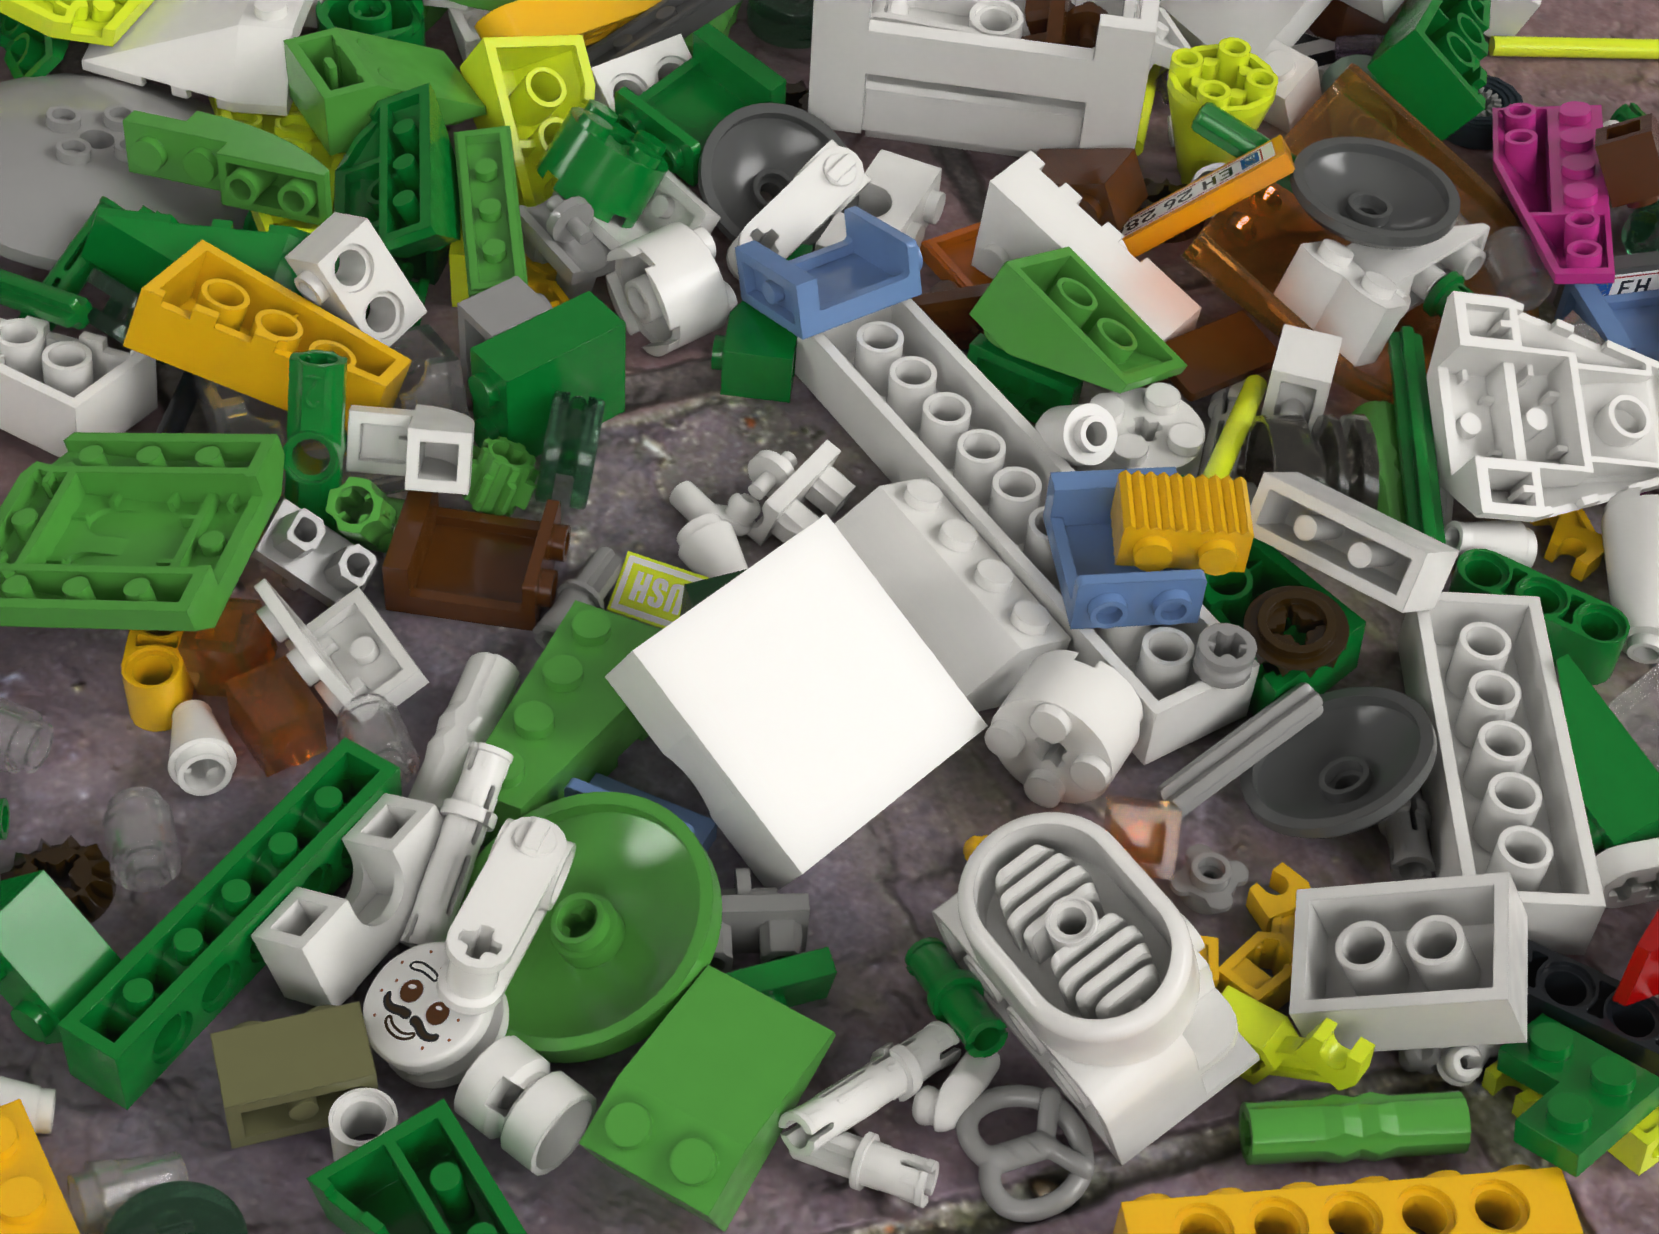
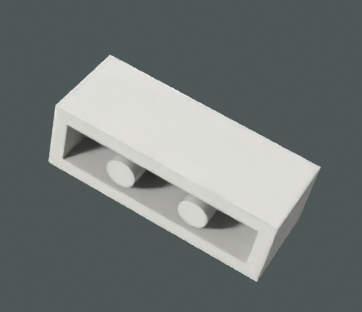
M1264 472L1250 505L1254 538L1402 613L1435 609L1459 553V550L1299 472Z

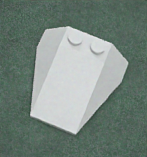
M155 0L113 47L90 43L81 60L82 67L85 71L142 87L147 83L146 79L171 86L172 95L185 99L191 96V91L216 98L217 108L231 112L288 116L293 101L289 94L283 40L300 36L303 27L317 28L316 5L318 1L322 4L325 0Z
M1453 291L1447 297L1426 376L1439 483L1445 491L1475 517L1535 522L1606 503L1611 497L1628 488L1642 486L1641 493L1659 489V361L1609 340L1602 345L1574 334L1575 326L1557 319L1550 324L1524 313V304L1508 297Z

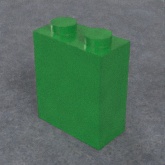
M587 291L470 348L471 376L468 379V385L473 398L474 440L478 447L481 448L484 440L488 437L492 440L497 439L498 436L507 437L509 441L521 443L526 447L525 450L530 455L537 457L625 412L626 323L591 291Z

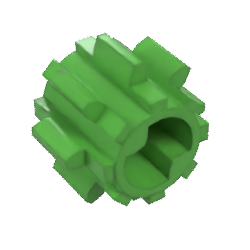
M501 436L494 440L488 437L484 440L481 448L473 445L471 486L468 495L462 494L463 499L470 502L472 509L478 513L483 512L485 514L506 515L510 517L514 514L517 507L523 510L527 508L537 486L535 481L539 471L534 469L535 456L530 455L525 450L526 447L519 442L514 443L507 440V437Z

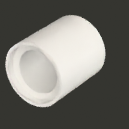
M357 1088L344 1093L333 1103L329 1111L328 1123L334 1162L373 1140L358 1141L354 1140L355 1137L363 1134L380 1136L399 1124L397 1108L390 1096L374 1088Z

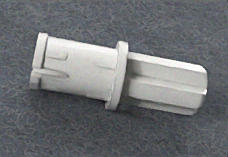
M846 1131L842 1132L808 1157H800L789 1150V1155L795 1160L848 1178L849 1186L852 1189L860 1191L866 1186L894 1195L921 1208H924L928 1203L927 1195L932 1196L939 1174L938 1161L893 1148L880 1142L879 1135L870 1131L864 1137Z

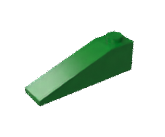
M98 207L81 257L140 292L142 287L203 239L303 297L294 283L297 275L284 257L311 233L291 226L271 224L269 225L268 232L234 229L233 221L213 219L211 226L182 224L171 214ZM339 256L335 262V274L340 265Z

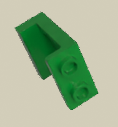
M707 23L693 33L692 58L639 96L625 86L615 92V113L619 117L616 123L634 134L641 129L661 140L667 146L662 157L668 164V170L673 174H677L694 187L698 184V163L702 148L718 123L732 112L752 104H785L786 79Z

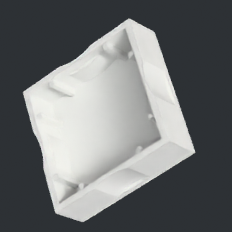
M827 514L820 517L632 650L605 676L661 752L672 760L692 781L702 796L711 818L764 888L777 887V891L804 874L988 726Z

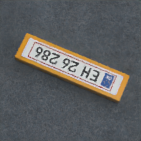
M1278 135L1133 214L1119 231L1124 235L1122 240L1126 244L1128 251L1134 257H1137L1292 174L1295 166L1290 149L1282 135Z

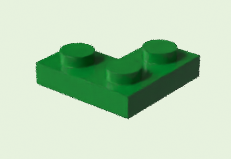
M1543 1013L1527 1025L1526 1043L1503 1044L1499 1048L1497 1070L1543 1096L1515 1119L1513 1141L1575 1178L1659 1106V1076Z

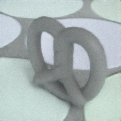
M1017 1084L985 1090L963 1112L957 1122L956 1134L959 1144L965 1154L979 1167L978 1181L981 1194L988 1206L1004 1218L1014 1222H1036L1051 1218L1064 1212L1078 1201L1091 1182L1095 1170V1158L1090 1135L1082 1119L1061 1098L1059 1090L1054 1087L1043 1089L1031 1085ZM1008 1107H1028L1039 1111L1036 1132L995 1145L986 1144L980 1136L978 1130L980 1120L993 1111ZM1057 1124L1065 1134L1070 1148L1056 1140ZM1044 1160H1051L1070 1171L1066 1180L1058 1188L1033 1199H1017L1006 1192L1001 1181V1175L1006 1172Z

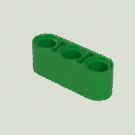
M1471 549L1459 556L1447 591L1540 597L1555 671L1556 659L1568 653L1591 685L1604 683L1611 677L1630 630L1627 617L1614 606L1487 549Z

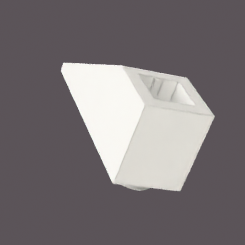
M1485 223L1454 226L1448 234L1439 240L1412 249H1380L1362 246L1353 242L1346 247L1354 254L1352 260L1365 273L1368 271L1380 273L1397 285L1396 293L1408 304L1407 309L1402 315L1403 317L1407 312L1424 303L1432 288L1448 273L1456 271L1465 280H1468L1480 270L1486 258V253L1483 250L1490 227Z

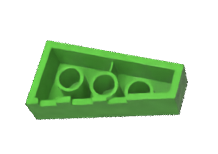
M577 600L574 601L485 742L508 751L514 758L503 781L493 812L498 817L494 831L486 832L482 843L483 846H487L498 835L508 818L519 819L547 803L564 798V788L571 778H577L590 783L596 772L608 776L618 766V757L637 739L644 741L649 736L605 676L632 650L662 629Z

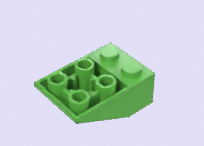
M338 27L283 40L290 98L330 156L348 151L355 137L372 121L369 114L377 101L426 83H430L435 92L445 125H457L467 119L487 114L486 106L443 50Z

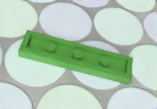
M510 126L453 132L469 297L474 296L514 276L520 277L528 285Z

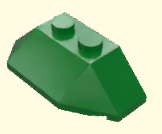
M426 83L377 101L369 114L372 121L355 137L335 170L334 212L368 218L392 257L409 258L427 251L440 250L452 242L461 240L456 157L431 84Z

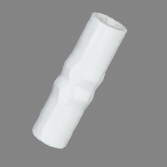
M478 652L469 658L448 707L439 717L436 733L428 742L424 762L408 798L436 804L439 812L444 800L452 798L464 767L470 743L472 741L477 743H485L511 703L517 689L520 673L516 666L508 659L489 652Z

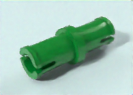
M927 937L914 943L905 956L906 969L910 975L916 978L927 993V1005L935 1018L952 1027L965 1045L966 1051L972 1057L986 1058L998 1052L1008 1038V1032L1005 1029L1007 1026L985 1001L984 988L975 974L969 970L961 969L940 939Z

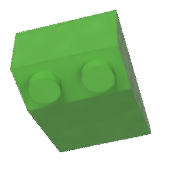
M1069 246L1006 261L969 313L984 329L986 338L996 347L1003 349L1007 354L1120 394L1179 375L1188 366Z
M708 965L618 1075L579 1144L601 1163L725 1232L784 1129L779 1128L780 1116L797 1106L836 1034L827 1027Z

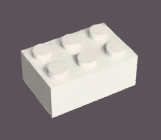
M1510 872L1297 889L1289 1015L1302 1037H1306L1308 1033L1327 1017L1338 1023L1334 1031L1335 1038L1342 1046L1348 1049H1352L1360 1037L1375 1044L1374 1052L1527 1042L1528 915Z

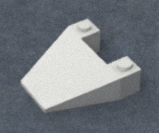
M1332 0L1160 1L1159 7L1166 10L1192 47L1219 44L1222 39L1228 37L1240 38L1250 44L1251 53L1257 55L1270 65L1278 77V85L1274 102L1265 115L1264 121L1291 135L1322 99L1317 61L1292 47ZM1340 0L1384 24L1404 2V0Z

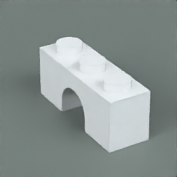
M881 149L865 172L872 180L859 193L858 207L915 239L920 248L926 227L929 223L935 225L939 221L944 209L946 194L939 191L942 168ZM838 212L816 242L815 251L841 242L846 238L844 213Z
M384 793L342 838L353 864L352 884L346 898L296 887L251 934L255 945L285 998L313 1006L342 1005L345 1000L353 995L357 987L388 952L399 943L407 921L411 916L417 899V893L444 821L436 804Z

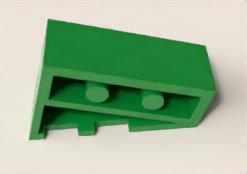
M444 1098L306 1178L327 1219L346 1234H527Z

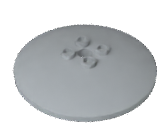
M58 73L39 77H21L0 82V256L25 265L51 271L66 250L68 244L73 240L99 204L102 196L112 200L125 210L139 211L144 205L155 213L159 211L162 214H171L182 224L211 226L213 219L231 220L233 221L234 229L243 230L244 221L249 210L222 205L220 191L129 172L123 120L131 112L136 110L187 121L196 111L215 115L213 108L192 97L185 99L174 96L171 89L147 82L142 87L99 74ZM98 268L92 275L94 277H114L101 268Z

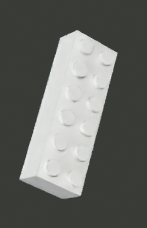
M1442 592L1435 609L1406 612L1397 639L1405 693L1425 709L1437 737L1435 763L1426 781L1421 786L1423 801L1428 804L1432 818L1428 832L1436 878L1510 872L1528 915V939L1560 954L1584 955L1606 908L1540 597Z

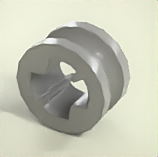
M1215 623L1206 627L1200 633L1196 647L1197 650L1193 660L1195 673L1203 682L1216 688L1233 689L1244 685L1250 678L1257 652L1254 637L1242 627L1230 623Z

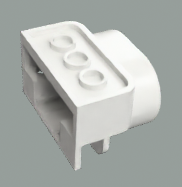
M1043 812L1022 816L1000 826L989 834L969 857L960 878L958 892L932 911L934 920L950 955L961 969L969 970L975 974L984 988L985 1000L1122 1166L1260 1060L1259 1054L1238 1032L1235 1012L1214 985L1210 966L1199 953L1205 948V944L1197 930L1180 913L1173 902L1108 831L1088 819L1069 813Z

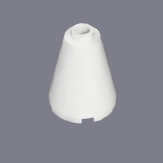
M1642 486L1628 488L1611 497L1603 508L1601 531L1610 604L1622 611L1630 625L1622 651L1636 662L1655 664L1659 663V494L1640 495Z

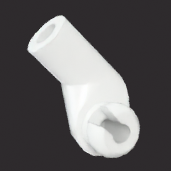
M966 1051L940 1090L929 1085L923 1086L916 1093L913 1101L912 1116L915 1122L923 1126H933L935 1132H947L955 1129L960 1116L985 1091L999 1070L1000 1056L998 1052L986 1058H974Z

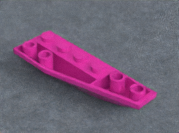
M1571 101L1561 106L1535 107L1528 103H1514L1503 108H1492L1493 171L1554 284L1614 283L1615 267L1609 194L1595 149L1596 129L1603 127L1601 105H1589L1585 102Z

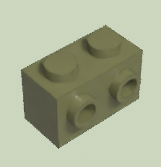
M359 1001L339 1006L321 1005L308 1010L306 1013L265 1022L247 1021L228 1030L210 1033L232 1149L329 1127V1111L333 1103L341 1095L357 1088L378 1089L376 1069Z

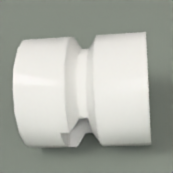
M515 1035L504 1036L492 1043L478 1056L459 1084L454 1099V1111L489 1139L500 1138L501 1148L536 1176L545 1175L554 1170L572 1154L579 1145L597 1110V1099L590 1092L562 1071L550 1073V1063Z

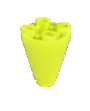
M1228 37L1222 39L1219 44L1200 45L1190 49L1180 48L1172 53L1167 90L1177 169L1181 176L1182 184H1190L1196 172L1212 163L1227 164L1236 159L1192 130L1193 119L1206 102L1215 104L1256 131L1274 102L1278 77L1270 65L1257 55L1251 53V46L1245 40Z

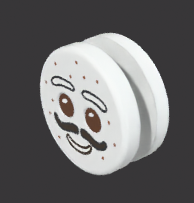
M445 942L420 944L393 958L373 980L363 1005V1019L369 1044L373 1050L389 1064L398 1076L413 1085L423 1088H445L461 1083L467 1070L478 1056L492 1043L506 1035L509 1024V1006L505 993L494 1009L479 1015L457 1013L445 1006L438 997L436 984L440 969L447 958Z

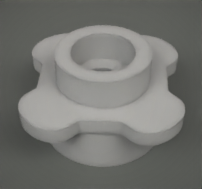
M1195 844L1190 846L1186 850V863L1183 868L1174 871L1170 876L1169 885L1171 890L1180 896L1182 902L1189 909L1197 913L1212 915L1229 911L1233 905L1235 889L1245 885L1248 881L1249 871L1247 867L1237 860L1228 861L1223 855L1212 852V849L1207 845Z

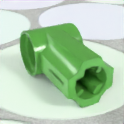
M348 477L343 485L330 489L326 512L336 520V533L354 545L360 544L367 550L387 553L405 499L388 497L371 480Z

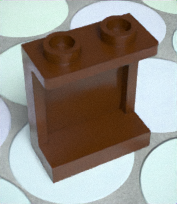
M408 490L382 565L386 610L533 631L539 622L542 608H551L555 602L558 585V571L553 570L555 562H565L568 556L571 527L570 525L561 524V501L548 499L542 520L534 521L439 507L438 492Z

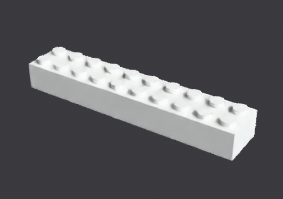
M912 299L804 340L797 337L795 374L892 483L929 477L1072 638L1067 650L1079 652L1075 660L1095 667L1100 660L1113 667L1131 684L1140 698L1144 717L1139 724L1141 735L1132 753L1143 765L1153 762L1247 716L1260 667L1256 660L1253 662L1250 678L1244 685L1233 689L1212 687L1203 682L1194 671L1193 660L1200 633L1206 627L1220 623L1203 604L1198 623L1126 626L1109 629H1070L1043 520L1050 472H1070L1075 470L1063 457L1055 453L1045 443L1040 433Z

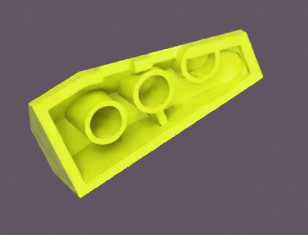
M583 35L483 37L460 66L461 75L486 106L487 114L475 117L473 120L477 129L510 126L519 205L534 207L553 196V187L558 181L549 170L542 179L536 169L539 161L572 107L585 108L590 99H595V81Z

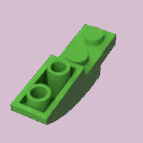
M134 110L123 120L129 172L218 190L221 192L222 205L315 225H321L332 215L329 169L298 146L272 133L239 121L201 111H196L187 121Z

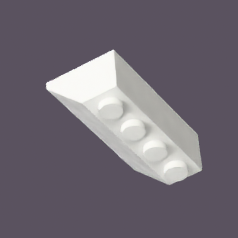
M929 477L880 485L835 523V526L977 712L1000 707L1035 658L1049 651L1067 650L1072 638Z

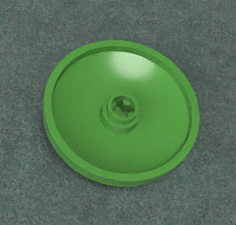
M620 792L576 794L547 803L522 816H535L551 821L562 830L567 841L576 844L575 856L562 891L553 908L545 914L505 991L509 1006V1024L505 1036L515 1035L543 1056L549 1063H575L603 1058L620 1052L651 1035L704 969L710 965L718 944L722 924L721 888L716 870L704 847L690 828L667 808L644 797ZM496 837L477 856L461 906L483 869Z

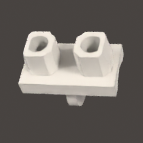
M826 440L796 471L794 467L797 465V458L790 451H784L780 455L771 450H762L749 461L747 468L752 481L748 491L757 500H761L765 496L768 499L762 506L763 516L752 526L750 533L747 535L760 546L772 534L785 543L819 519L816 514L803 505L807 499L827 514L828 517L833 518L846 504L856 488L841 472L833 467L841 450L829 440Z

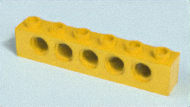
M1523 1164L1510 1165L1496 1172L1463 1175L1454 1170H1442L1431 1173L1424 1178L1389 1180L1383 1176H1368L1358 1179L1351 1184L1317 1186L1311 1182H1294L1280 1189L1244 1192L1239 1188L1227 1187L1214 1190L1207 1195L1170 1198L1165 1194L1152 1193L1140 1196L1133 1201L1121 1202L1113 1234H1335L1334 1232L1344 1234H1418L1408 1227L1412 1226L1421 1229L1426 1234L1584 1233L1562 1169L1558 1167L1533 1169ZM1482 1221L1490 1222V1223L1494 1224L1496 1227H1498L1499 1229H1495V1228L1489 1227L1488 1225H1486V1224H1485L1484 1222H1482Z

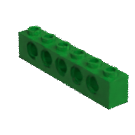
M344 737L57 1024L70 1075L128 1110L266 965L251 934L296 887L333 895L353 874L352 860L342 838L384 793L403 797L400 767Z

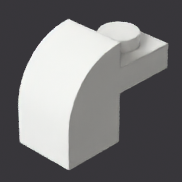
M416 404L414 410L351 405L348 416L346 471L405 476L404 490L468 495L471 486L475 422L463 413L428 405Z

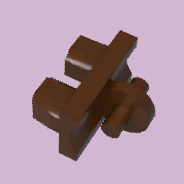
M1026 0L1025 18L1030 35L1022 36L1021 39L1093 48L1096 44L1100 14H1108V12L1091 1L1075 6L1071 0Z

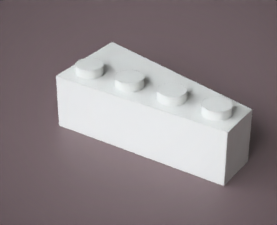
M1030 150L990 180L971 263L973 267L994 279L1006 261L1069 246L1164 342L1195 330L1202 307L1150 259L1145 258L1139 262L1128 251L1126 244L1122 240L1124 235L1111 223L1107 222L1101 227L1079 206L1083 198L1067 183L1058 187L1041 171L1045 163L1034 152Z
M27 315L25 319L14 318L7 320L0 318V429L60 458L68 452L63 440L72 433H125L158 408L156 359L134 350H130L129 353L108 347L107 337L83 331L79 339L51 332L49 321Z

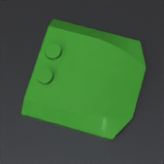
M74 432L63 440L68 452L52 464L36 461L20 473L0 507V626L200 631L215 628L282 494L285 453L278 434Z

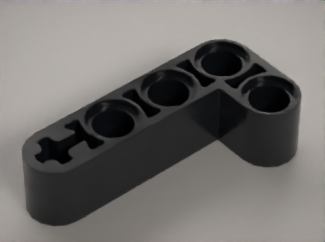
M1528 939L1527 1025L1543 1013L1659 1076V998L1652 996L1631 1005L1623 1006L1612 1000L1620 983L1619 980Z

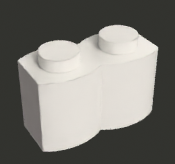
M1324 239L1318 242L1303 243L1298 248L1271 297L1270 304L1278 313L1297 327L1343 337L1338 359L1353 367L1375 363L1408 307L1404 299L1396 293L1397 285L1380 273L1374 271L1365 273L1352 260L1354 257L1353 252L1337 241Z

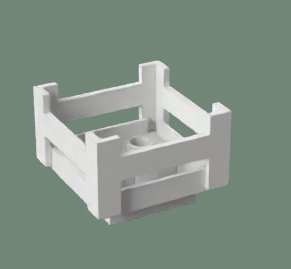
M814 0L808 113L822 120L832 130L860 134L861 130H865L866 137L1022 157L1030 150L1037 154L1040 149L1135 148L1157 32L1160 0H1137L1135 18L1136 0H1071L1075 6L1091 1L1108 12V14H1100L1096 44L1093 48L872 20V0ZM887 0V11L890 10L893 0ZM1009 0L1016 4L1023 13L1022 36L1030 35L1025 18L1026 0Z

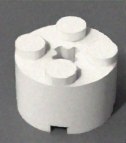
M672 222L612 249L607 255L606 262L616 260L615 271L606 275L609 295L616 313L626 323V330L630 335L640 331L651 342L642 348L653 356L660 357L720 329L726 323L730 312L738 305L733 289L723 280L714 259L716 257L715 242L710 233L702 226L691 229L683 223Z
M1153 383L1147 388H1136L1121 394L1114 391L1099 393L1091 399L1090 403L1102 406L1113 417L1117 428V441L1112 454L1105 461L1097 465L1077 466L1076 471L1176 467V471L1180 475L1185 476L1191 473L1195 478L1197 477L1205 442V428L1201 418L1194 409L1181 400V394L1177 388L1166 383Z
M1053 650L1035 658L993 716L991 725L984 736L988 749L997 755L1010 774L1024 785L1027 797L1032 802L1046 808H1054L1059 802L1077 804L1090 802L1100 797L1107 790L1138 742L1141 735L1139 724L1144 717L1140 698L1131 684L1118 671L1100 660L1095 667L1076 661L1075 658L1079 652L1070 650Z

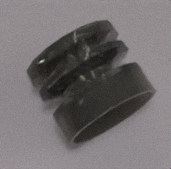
M1334 414L1320 415L1312 426L1311 434L1308 423L1302 415H1260L1255 417L1250 427L1246 444L1244 479L1246 482H1253L1258 488L1264 472H1299L1377 510L1380 489L1378 449L1371 422L1364 414L1343 415L1340 420Z

